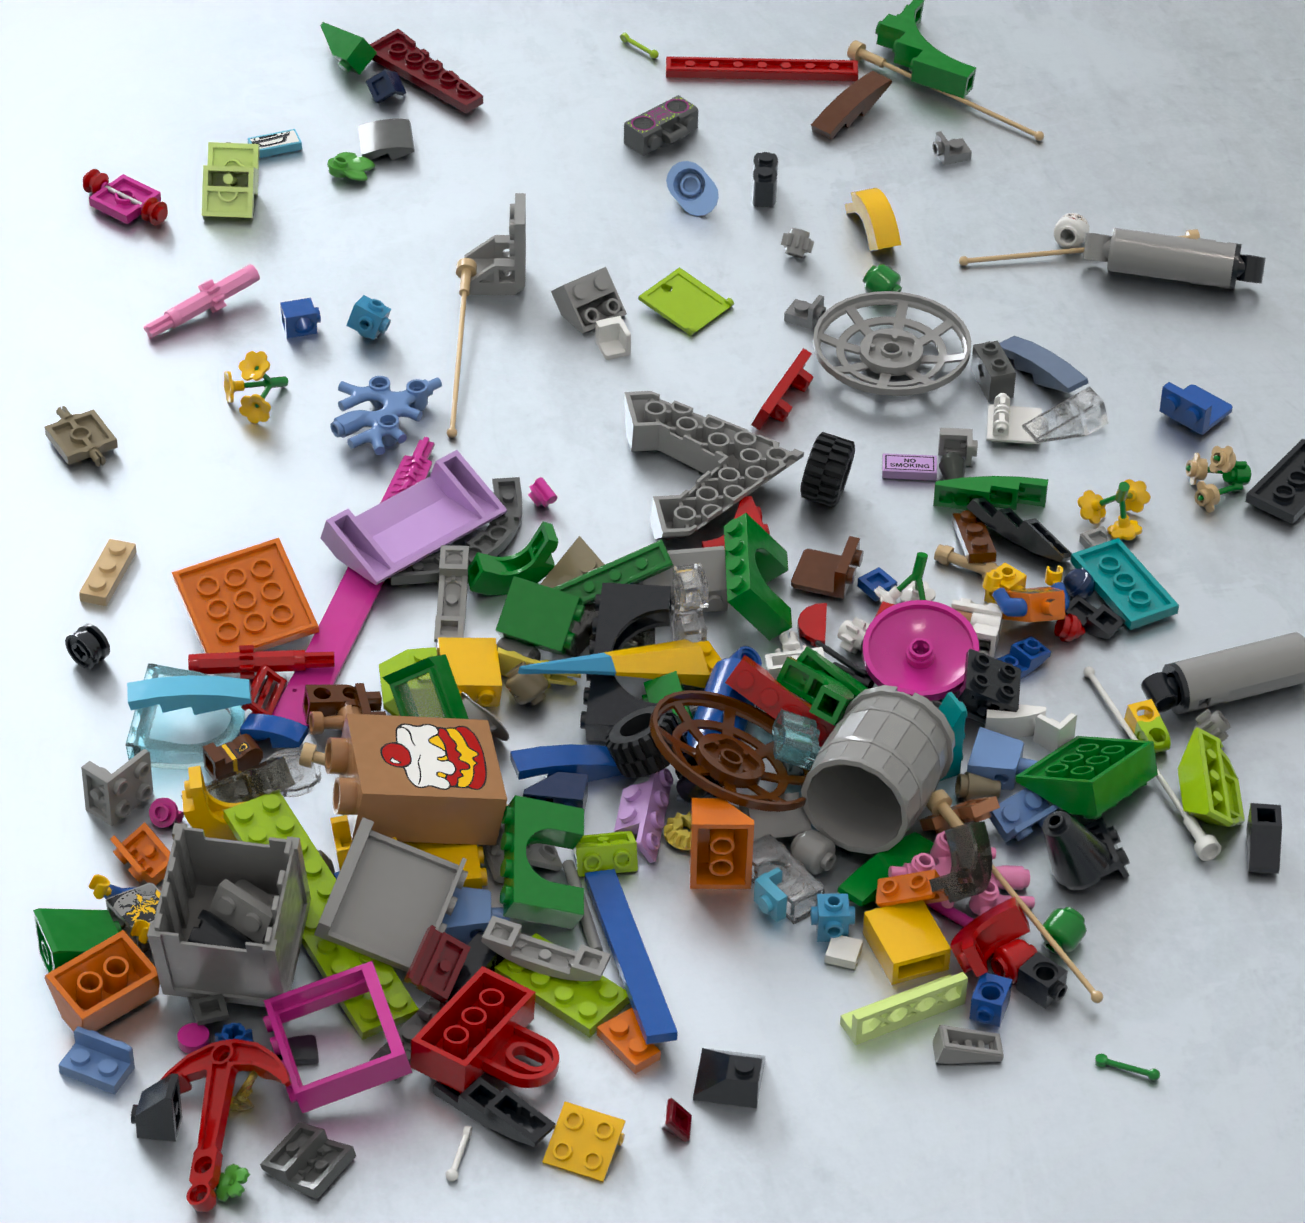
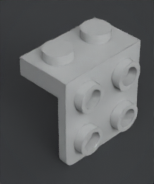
M224 879L218 885L209 908L211 913L259 944H262L265 940L267 927L274 928L271 910L274 897L245 879H240L235 884Z

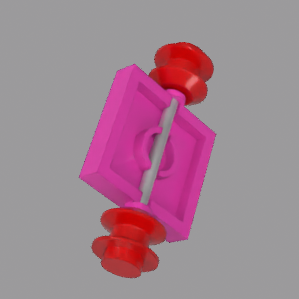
M91 169L84 175L82 180L83 189L93 194L89 197L91 207L126 224L140 215L144 221H150L153 225H159L167 218L168 208L167 204L161 201V192L124 174L109 183V176L106 173H100L98 169Z

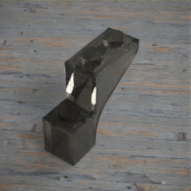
M277 757L270 758L246 770L230 772L206 783L205 786L210 795L220 801L240 803L265 794H276L294 786L295 782L285 758Z

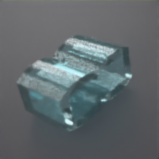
M781 709L772 727L774 758L810 770L815 762L818 751L822 748L819 746L820 730L817 729L816 721Z

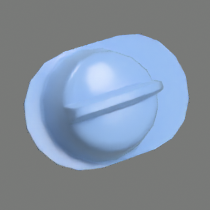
M682 161L670 169L666 179L667 188L685 211L691 215L703 216L715 208L719 198L718 189L712 179L699 165L690 161Z

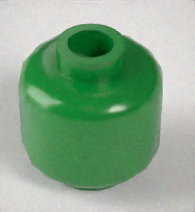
M880 264L877 267L873 265L863 278L866 293L882 291L901 292L902 290L900 286L901 276L885 264Z
M1070 907L1053 910L1043 924L1044 928L1067 954L1076 949L1087 931L1084 917ZM1041 934L1044 946L1052 953L1058 954Z

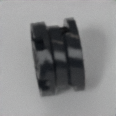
M91 623L81 625L77 631L72 632L65 639V646L69 655L83 668L87 666L89 669L93 668L99 661L105 659L110 654V644L106 636L98 627Z

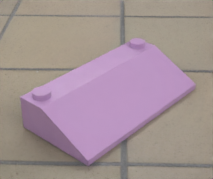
M455 450L435 461L430 477L356 517L348 508L327 519L320 539L339 561L377 585L440 550L441 545H449L507 512V509L459 451Z

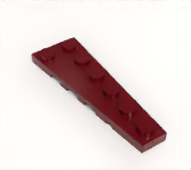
M396 29L370 44L377 52L372 59L373 61L391 71L397 72L399 76L462 112L468 113L483 104V95L466 81L460 79L453 71L445 70L442 62L438 59L434 61L430 58L428 51L425 49L420 50L416 47V42L400 29Z

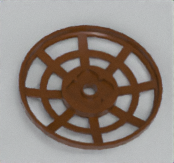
M679 691L665 696L657 703L650 717L651 736L663 757L689 781L721 799L750 809L784 812L795 810L805 805L807 799L804 797L791 801H786L779 797L784 794L788 784H804L805 778L811 770L815 759L805 744L790 729L769 714L738 699L707 691ZM684 706H703L724 711L722 723L703 719L692 720ZM674 709L682 723L670 735L658 726V721L663 714ZM735 715L759 726L776 739L765 745L752 735L734 727ZM699 729L720 731L721 734L710 733L704 735ZM689 731L698 742L696 748L680 741L681 736ZM665 741H667L668 743H670V744L672 745L673 752H672V750L669 748V746L666 744ZM786 745L795 747L793 755L799 762L805 776L788 775L783 763L775 753ZM681 751L693 756L699 766H691ZM767 758L777 774L765 772V764L762 759ZM709 775L710 777L717 780L724 788L714 784L713 782L709 781L703 776ZM760 780L778 783V786L769 793L757 784ZM736 788H748L757 795L737 793Z

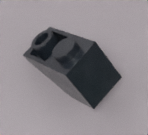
M1251 803L1246 827L1248 872L1279 874L1282 838L1281 805Z

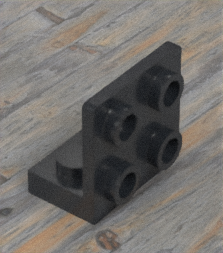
M969 649L966 653L964 684L955 695L959 702H963L966 706L967 717L985 724L987 709L1017 712L1019 709L1021 669L984 653Z

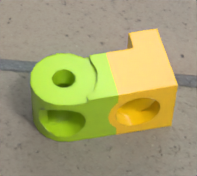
M1152 699L1127 705L1124 720L1137 739L1153 741L1155 753L1169 750L1171 746L1170 735ZM1145 710L1144 715L1138 716L1137 712Z

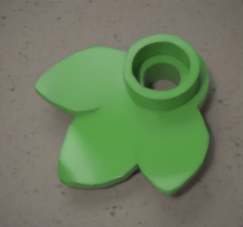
M342 152L334 158H330L327 162V167L329 168L328 172L334 177H348L353 180L367 181V175L364 172L374 169L375 164L368 158L357 157L355 153Z

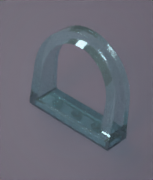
M148 663L144 680L160 677L210 675ZM158 705L136 709L125 744L128 760L143 749H146L150 752L151 767L188 769V767L201 766L202 768L204 767L202 746L213 742L217 747L227 742H232L241 735L240 728L246 720L245 711L241 708L242 705L226 708L231 716L230 723L222 734L210 741L198 744H178L149 738Z

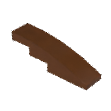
M874 71L864 75L839 94L811 124L812 131L832 140L843 126L849 128L859 115L864 117L892 84V80Z

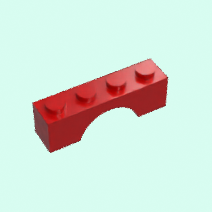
M744 655L725 682L818 751L836 727V725H832L809 712L811 704L803 701L783 687L767 670L746 655Z

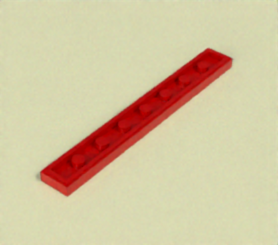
M666 57V77L857 81L859 75L857 60Z

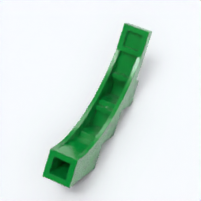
M913 0L909 5L905 6L900 14L896 16L888 14L882 21L878 22L875 34L878 35L876 44L892 49V52L895 53L893 63L908 67L912 72V82L963 99L973 89L976 67L962 63L940 52L926 41L919 32L917 25L921 22L924 0Z

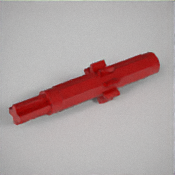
M239 645L240 652L188 654L189 675L240 673V679L251 680L255 678V673L263 664L274 672L306 671V668L335 667L334 651L305 652V650L254 652V645Z

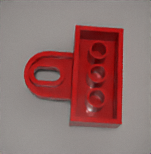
M482 966L411 1040L410 1067L461 1093L481 1077L484 1072L516 1087L535 1088L549 1083L558 1073L559 1051L549 1039L526 1028L534 1020L536 992ZM519 1055L526 1056L542 1065L533 1067L515 1057Z

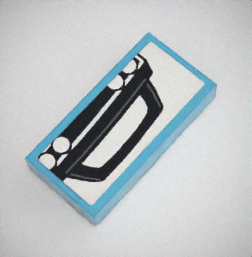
M295 129L247 138L248 144L260 145L259 158L302 150V142Z

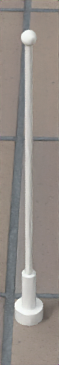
M1090 666L1086 667L1083 671L1084 676L1090 678L1130 739L1138 740L1095 677V670ZM1157 768V779L1183 816V823L1196 841L1194 845L1195 852L1203 861L1214 859L1219 855L1221 845L1213 835H1206L1194 816H1189L1187 812L1183 811V805Z

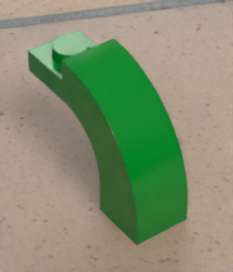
M543 521L529 544L516 554L506 557H495L477 552L468 568L470 591L485 595H508L514 576L535 583L545 578L555 566L551 553H554L558 546V538L553 524Z
M793 657L786 658L776 679L787 690L812 704L809 712L832 725H836L843 719L847 706L854 699V694L842 683Z

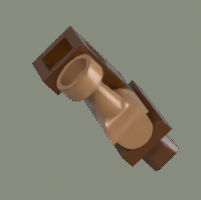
M355 683V687L346 684L305 685L302 707L311 735H321L324 729L343 731L346 713L386 715L385 711H381L382 697L380 691L366 692L364 683Z

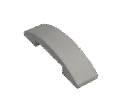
M441 545L434 642H438V637L464 638L469 546Z
M492 916L482 936L481 942L507 960L534 972L566 980H600L611 955L610 953L582 944L577 952L521 934L522 925Z

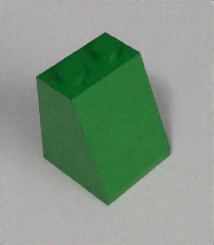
M514 576L495 631L501 638L513 639L532 645L537 649L564 656L566 649L571 650L576 634L572 633L575 622L580 623L585 606L581 605L582 600L579 596Z
M38 908L33 910L38 951L47 973L122 931L119 921L113 922L108 910Z

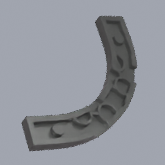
M520 477L492 479L493 493L505 506L507 512L489 522V526L485 531H480L475 537L466 542V546H469V565L477 552L497 557L513 540L522 518ZM440 553L429 555L391 577V585L438 582Z

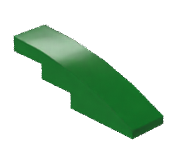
M980 476L936 481L933 506L969 510L966 507L972 499L984 497L996 508L1016 510L1017 504L1045 507L1049 479L1019 476Z
M917 832L903 837L891 849L877 853L858 868L838 887L837 892L839 894H848V899L860 907L875 901L878 879L889 877L888 870L890 866L903 867L904 863H911L914 856L920 853L929 854L934 843Z

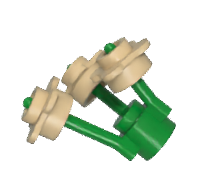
M1215 446L1211 452V464L1209 467L1207 460L1200 458L1199 453H1195L1194 458L1188 460L1186 464V475L1190 477L1191 485H1195L1197 480H1205L1207 473L1222 474L1223 480L1231 485L1218 489L1214 484L1206 485L1204 481L1197 483L1198 490L1195 493V502L1199 506H1203L1208 513L1214 511V505L1219 503L1220 495L1232 491H1242L1243 485H1247L1251 480L1249 465L1246 461H1236V456L1231 446H1226L1225 448Z

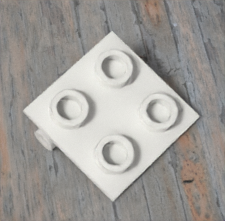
M1005 393L998 394L994 399V405L988 404L987 440L1041 444L1042 408L1010 406L1009 396Z

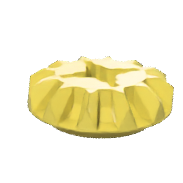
M689 811L687 815L677 812L675 818L667 819V823L664 826V837L673 847L681 850H690V832L687 829H683V827L691 829V812Z

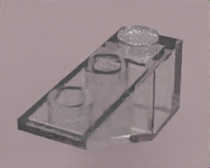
M1089 386L1022 425V428L1036 443L1087 436L1108 424L1105 403Z

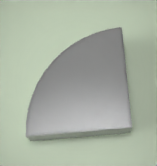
M1102 526L1080 534L1079 542L1086 549L1107 542V531Z

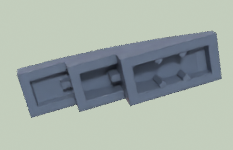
M1012 336L1000 342L1006 356L1014 360L1015 369L1031 373L1034 384L1070 393L1088 384V378L1070 363L1034 342L1017 336Z

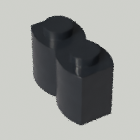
M762 152L754 156L752 204L755 207H773L776 203L778 157L774 153Z

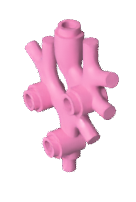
M965 825L967 827L966 832L973 839L975 828L972 825ZM949 830L943 831L936 836L929 854L920 853L913 857L911 863H904L903 867L890 866L888 870V876L893 877L935 869L949 889L948 901L941 902L945 908L953 907L957 895L967 894L971 896L969 901L970 909L975 914L981 915L996 905L1012 898L1010 895L999 894V889H1006L989 869L978 877L968 876L960 870L959 863L961 860L967 858L980 859V857L962 835L958 840V836ZM979 846L988 859L996 858L995 847ZM1003 865L996 867L1014 890H1022L1029 886L1030 872L1028 869H1024L1023 866ZM1019 896L1029 909L1034 908L1035 899L1033 896Z

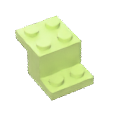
M208 142V165H203L201 216L253 218L254 195H258L259 144Z

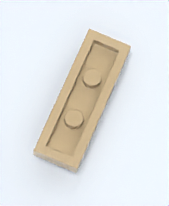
M114 539L108 540L79 592L80 601L102 606L108 605L137 552L135 543Z

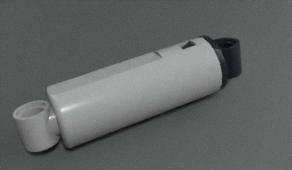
M1114 228L1112 236L1087 233L1083 254L1084 259L1108 262V271L1191 282V284L1216 286L1235 290L1236 280L1261 284L1266 260L1265 257L1240 254L1242 244L1223 243L1216 242V240L1192 239Z
M1298 632L1165 664L1162 672L1154 673L1143 680L1141 689L1147 700L1152 699L1159 713L1171 709L1176 714H1183L1305 683V637Z

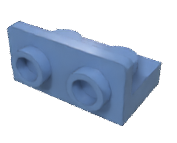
M1024 788L999 803L1000 808L991 811L989 819L1005 843L1015 837L1020 841L1034 832L1031 827L1036 824L1042 828L1046 817L1056 812L1060 807L1055 804L1050 806L1046 799Z
M78 1026L74 1031L75 1044L58 1064L59 1073L116 1094L135 1069L133 1048L123 1041H116L100 1035L94 1030H87Z

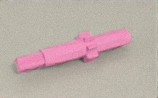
M249 264L215 284L212 279L198 286L199 293L165 311L163 316L143 326L144 331L147 332V336L151 339L169 328H176L208 309L212 313L217 312L227 306L224 300L260 280L257 269L252 264Z

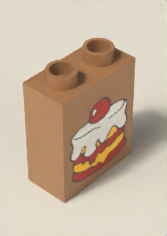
M346 713L341 738L329 737L327 740L325 769L327 774H339V777L335 779L333 787V810L335 814L347 815L352 840L362 818H366L374 822L372 831L390 838L395 837L400 842L496 845L507 803V796L488 720Z

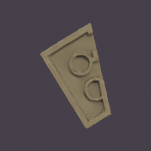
M579 536L541 582V585L554 588L605 564Z

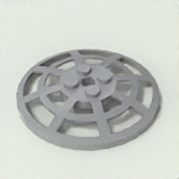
M882 291L846 298L826 310L814 328L813 348L820 365L838 381L864 392L904 396L938 389L958 377L970 359L971 337L965 323L946 306L920 295ZM875 305H897L895 317H875L866 320L861 317L857 309ZM911 307L928 312L944 322L932 330L920 322L906 319L907 309ZM846 313L854 323V325H851L841 334L839 339L824 334L833 321ZM893 325V328L873 331L870 327ZM908 327L924 335L917 338L915 335L904 331L903 328ZM952 328L961 341L963 353L947 355L946 346L940 336ZM859 331L864 335L860 346L847 343ZM821 342L836 348L837 358L841 366L833 367L825 359L821 352ZM933 342L939 356L923 355V346ZM844 351L860 355L861 362L850 365L845 358ZM960 362L949 374L938 380H931L940 372L944 364ZM921 364H936L925 375L916 371ZM869 369L880 374L879 380H876L859 372ZM845 374H851L859 380L853 379ZM907 375L912 379L903 382H890L891 376Z

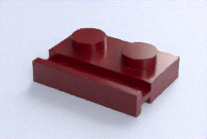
M431 925L425 932L404 982L416 985L418 990L444 1003L450 996L471 947L445 932H439L435 929V926Z

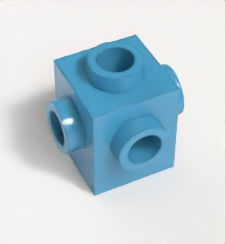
M363 295L354 304L346 326L354 329L361 336L374 340L380 333L384 334L391 323V320L388 318L391 308L385 306L380 300L371 299Z
M817 894L816 906H811L810 910L811 925H816L817 942H830L831 938H837L841 935L849 936V925H855V907L849 906L848 894Z

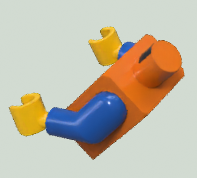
M1060 565L1057 566L1056 572L1051 571L1049 566L1046 568L1045 583L1051 587L1005 590V588H1000L1003 578L1000 572L994 571L993 577L986 572L982 586L985 590L993 592L992 596L1003 612V620L1021 622L1065 619V612L1070 605L1066 587L1061 582L1063 568Z

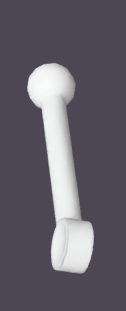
M464 1126L462 1139L452 1167L447 1170L445 1175L448 1181H455L458 1178L457 1169L467 1141L471 1137L472 1126Z

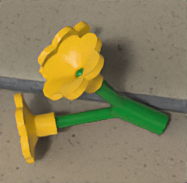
M254 351L248 352L245 359L238 365L239 370L242 371L241 377L244 380L249 381L253 379L256 382L244 383L243 380L234 381L231 372L224 371V391L227 403H233L234 393L244 391V388H265L261 395H245L240 400L239 412L254 424L259 421L266 422L270 418L271 405L265 401V398L271 388L286 387L289 382L286 376L270 378L265 373L270 369V362L267 361L268 356L263 351L257 353Z
M1128 479L1119 484L1115 495L1105 499L1099 494L1095 495L1092 490L1085 491L1083 496L1078 498V506L1081 508L1080 515L1084 520L1097 524L1106 515V504L1116 501L1120 506V516H1118V521H1115L1114 525L1107 528V532L1113 540L1120 538V540H1132L1136 535L1142 533V527L1138 525L1136 520H1129L1126 511L1141 512L1144 509V504L1150 501L1151 496L1146 491L1147 486L1145 482H1135Z

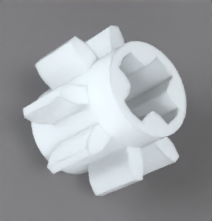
M854 617L853 622L850 620L844 621L837 634L838 638L842 640L839 646L850 653L857 654L858 650L863 652V639L870 624L857 617Z

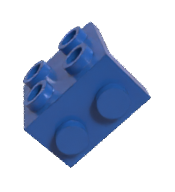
M1168 382L1162 387L1159 412L1203 435L1232 412L1233 406L1196 385L1191 384L1182 389Z

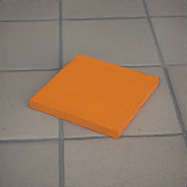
M279 537L171 572L174 584L204 653L240 652L239 645H254V652L264 651L319 632L318 623Z

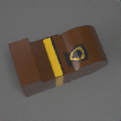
M249 734L239 735L232 742H227L217 747L213 742L202 746L204 768L216 784L256 767L262 761L264 755L262 749Z

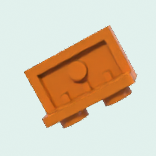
M145 822L123 842L115 835L110 838L117 847L112 852L124 865L128 862L132 865L128 871L139 883L145 880L147 883H153L156 886L164 879L170 850Z
M935 869L878 879L876 904L878 907L923 900L925 904L948 901L949 889Z

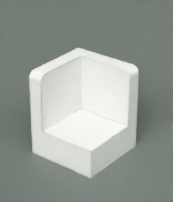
M621 316L596 321L595 342L606 360L631 355V333Z
M1070 713L1061 722L1053 718L1049 719L1042 714L1038 715L1035 721L1033 742L1051 752L1055 751L1075 737L1077 715Z

